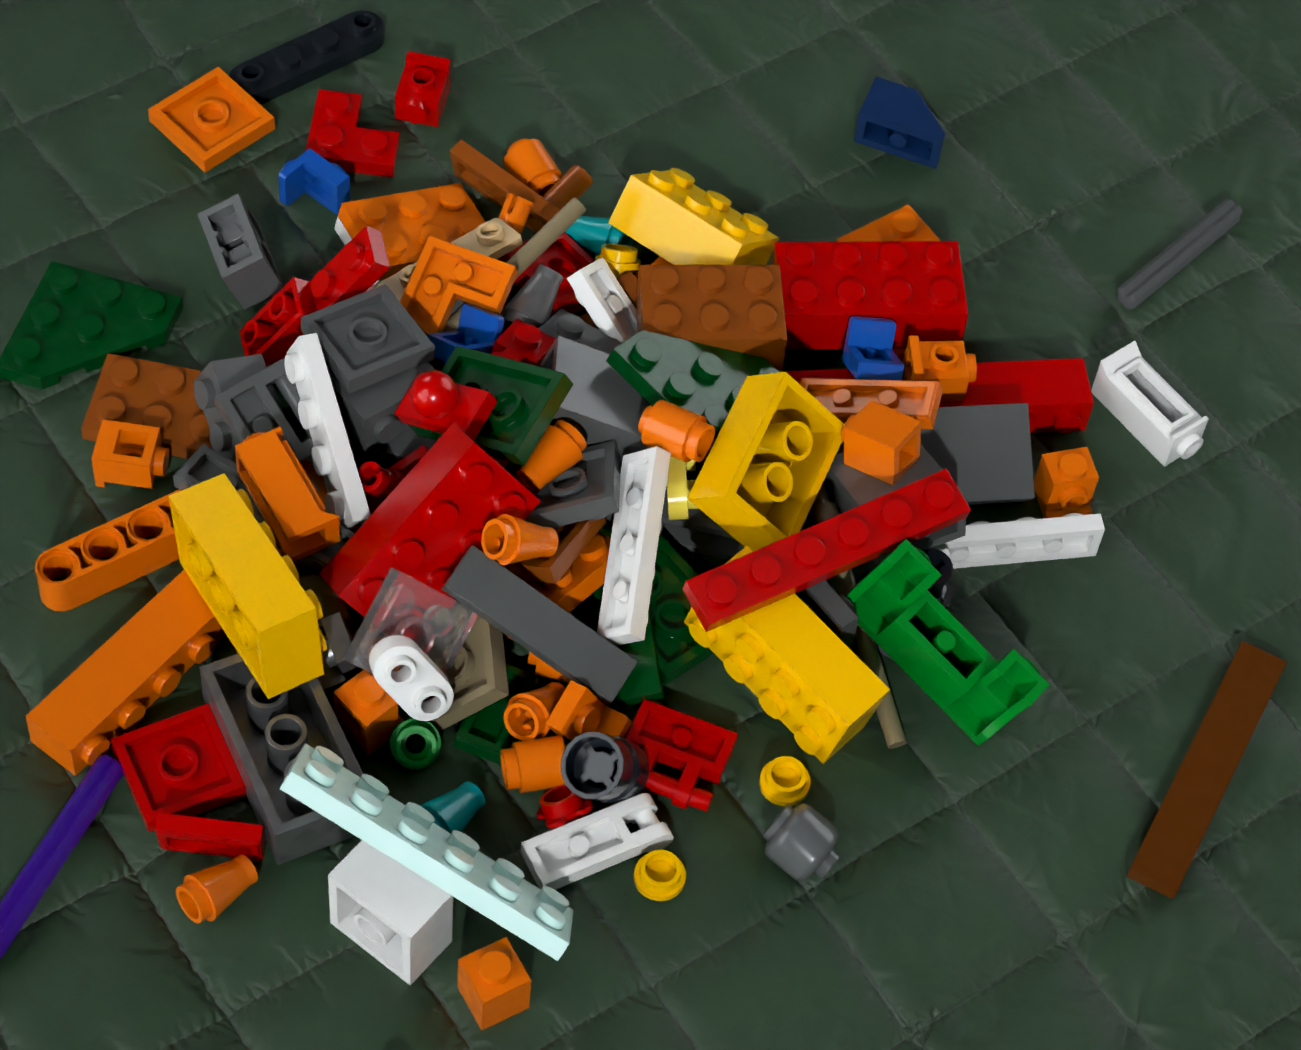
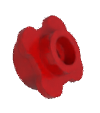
M563 784L546 791L540 797L539 803L541 808L538 809L536 815L539 820H546L547 828L553 829L584 817V814L593 809V804L591 800H584V798L573 794Z

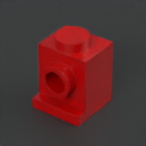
M411 51L407 52L406 64L395 93V119L438 127L450 91L451 59Z

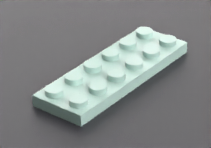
M306 743L303 745L280 787L282 791L557 961L560 959L570 944L574 911L568 907L569 901L561 893L547 886L539 889L523 879L524 873L516 865L505 859L498 858L497 861L492 860L478 851L479 845L468 835L457 830H453L452 833L447 832L433 823L434 817L423 807L412 802H408L406 805L402 804L388 795L389 789L378 779L367 774H362L361 777L357 776L343 767V760L333 751L322 746H317L314 749Z

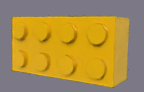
M223 473L170 495L169 502L180 564L266 697L270 699L324 675L322 652L327 651V645L318 627V619L323 618L320 602L311 589L304 591L300 585L299 575L292 559L288 555L281 557L278 553L274 535L265 521L257 522L254 517L253 506L245 490L242 488L236 490L226 474Z
M745 546L728 562L753 551L748 546ZM796 594L708 632L705 631L692 607L684 620L693 639L699 645L705 648L709 647L723 662L729 676L738 683H744L758 697L762 709L770 717L779 719L794 734V739L798 746L807 754L815 755L822 764L864 728L890 691L866 664Z

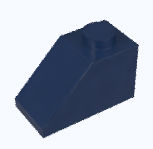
M875 77L859 112L854 142L936 169L940 160L945 132L916 89Z

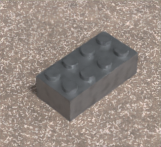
M239 653L201 666L200 676L204 702L209 704L245 783L247 798L259 825L264 827L266 840L277 865L355 836L280 789L294 759L305 743L314 749L317 746H322L333 751L343 760V767L359 777L363 774L318 678L268 699Z

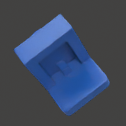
M310 148L297 159L288 161L278 175L280 201L286 206H289L302 194L307 193L338 215L341 203L350 202V176L347 175L341 166L336 163H330Z
M464 304L457 330L427 334V337L435 346L434 357L442 360L441 365L444 367L456 346L491 354L494 342L502 334L504 318L479 306Z
M861 316L850 317L842 361L855 379L902 380L905 365L892 350L896 332V324L892 319Z

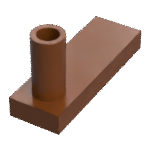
M462 139L449 151L454 176L500 209L503 207L507 193L533 202L534 207L530 211L525 226L535 234L573 197L579 199L593 184L591 176L582 167L573 165L541 196Z

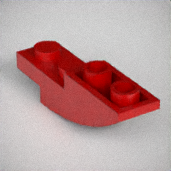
M365 226L309 282L293 277L239 331L244 355L262 354L266 366L276 363L285 358L287 351L297 337L304 335L301 331V317L373 289L372 285L390 268L381 231Z

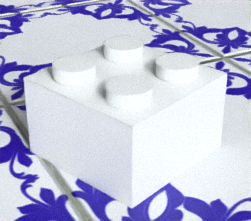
M363 840L328 874L330 923L410 986L452 942L453 896Z

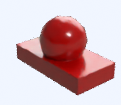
M432 370L417 375L394 414L402 423L442 434L454 423L474 441L498 401L488 391L457 384L452 377L444 372Z

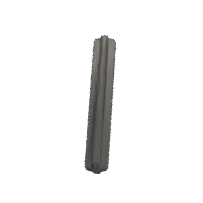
M1231 199L1223 200L1120 285L1116 294L1118 303L1123 304L1126 309H1135L1237 224L1242 214L1240 205H1235Z

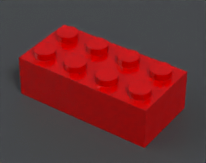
M958 241L774 243L771 265H780L787 331L786 350L844 349L848 323L852 316L892 319L896 324L892 349H906L909 336H918L919 341H962L968 318V308Z
M453 423L319 575L342 600L388 637L402 635L416 642L454 600L452 596L441 588L468 548L473 545L483 552L481 536L486 523L502 514L525 520L541 501Z

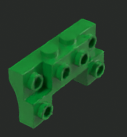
M905 539L867 576L855 585L846 597L852 602L857 611L858 625L977 746H980L1011 719L1031 706L1050 684L1040 675L1036 665L1028 658L1021 656L1014 648L999 660H996L928 591L942 575L932 566L930 558L922 550L915 548Z

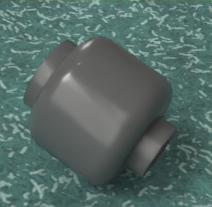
M807 803L799 804L795 808L787 804L762 834L767 840L765 855L797 881H803L813 873H816L821 878L824 877L841 855L834 849L839 840L838 828Z

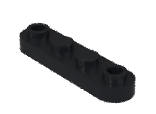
M370 11L352 12L235 66L231 70L229 77L262 105L379 50L384 43L383 20L377 14Z

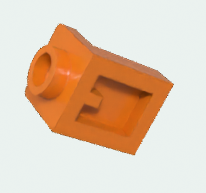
M571 680L545 724L557 735H561L563 740L569 744L576 736L586 732H601L624 738L631 726V720L626 715L606 706L588 688Z

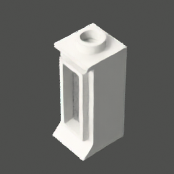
M1136 341L1131 342L1100 361L1091 389L1092 394L1164 467L1180 457L1183 460L1188 459L1200 449L1204 441L1202 435L1209 418L1207 416L1201 417L1142 358Z

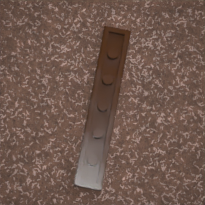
M1244 641L1241 642L1126 877L1174 900L1287 661Z

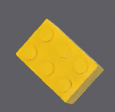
M671 168L666 171L651 170L650 173L631 175L608 222L673 265H766L774 250V243L779 240V237L767 230L768 224L764 220L749 213L742 215L730 207L732 202L727 197L711 190L705 192L694 185L695 178L678 168Z
M787 372L747 376L687 499L744 547L748 546L753 552L798 533L842 443L841 432L844 423Z

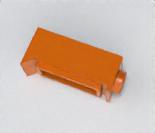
M281 426L268 432L253 433L244 439L242 443L235 445L237 472L264 520L270 527L284 555H288L295 562L340 542V516L326 512L323 502L287 440L283 441Z

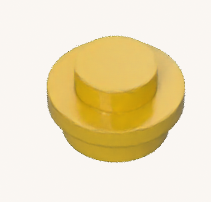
M603 244L601 245L600 255L595 257V261L603 257L615 277H619L629 271L638 270L639 265H641V260L637 259L638 249L628 245Z
M781 756L767 763L762 769L759 779L760 790L764 797L779 806H786L787 804L793 806L803 801L809 792L811 783L810 775L804 765L796 758L790 756Z
M654 850L641 857L634 869V883L637 890L646 898L654 901H667L679 895L684 888L686 870L681 860L672 852Z

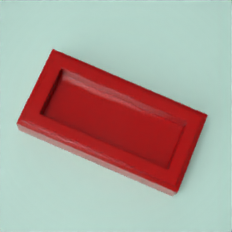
M158 812L155 832L162 850L236 858L242 854L252 861L264 860L267 842L263 825Z

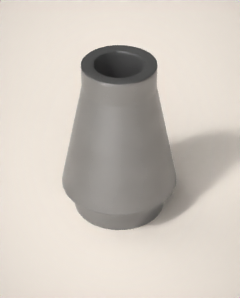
M539 264L535 273L505 306L508 312L504 317V321L511 325L516 319H519L537 328L541 327L550 319L559 286L564 277L551 268Z

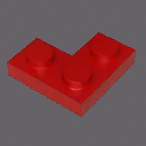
M318 89L306 150L312 149L330 163H336L341 166L345 172L394 177L400 146V132L358 128L362 111V94Z

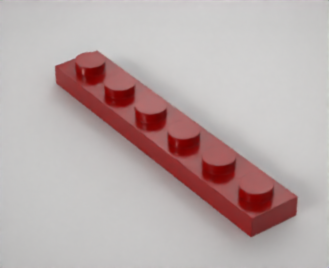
M946 468L686 580L682 590L705 631L708 632L893 551L905 539L911 543L967 518L971 509Z

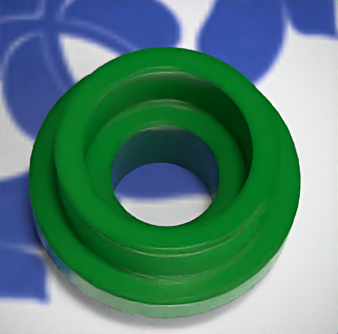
M414 718L405 719L392 731L390 737L391 753L395 760L406 768L421 769L427 767L436 760L440 753V734L430 721H420ZM412 734H420L424 737L425 744L422 749L411 751L405 745L406 739Z

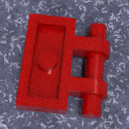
M644 699L626 737L641 747L649 763V778L641 793L649 790L672 799L671 805L687 810L688 806L708 812L714 793L696 787L699 778L716 784L720 783L737 744L738 733ZM660 762L683 771L680 780L653 771L656 763Z

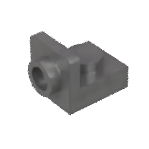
M340 612L320 619L326 633L324 638L327 651L322 652L324 675L317 678L324 693L341 687L364 670L351 632Z

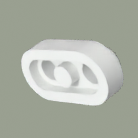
M393 635L380 640L372 648L369 655V666L376 682L410 717L420 721H430L441 717L449 710L453 703L454 693L447 676L412 639L402 635ZM398 665H405L400 671H392ZM429 696H434L430 700L423 701L425 698Z

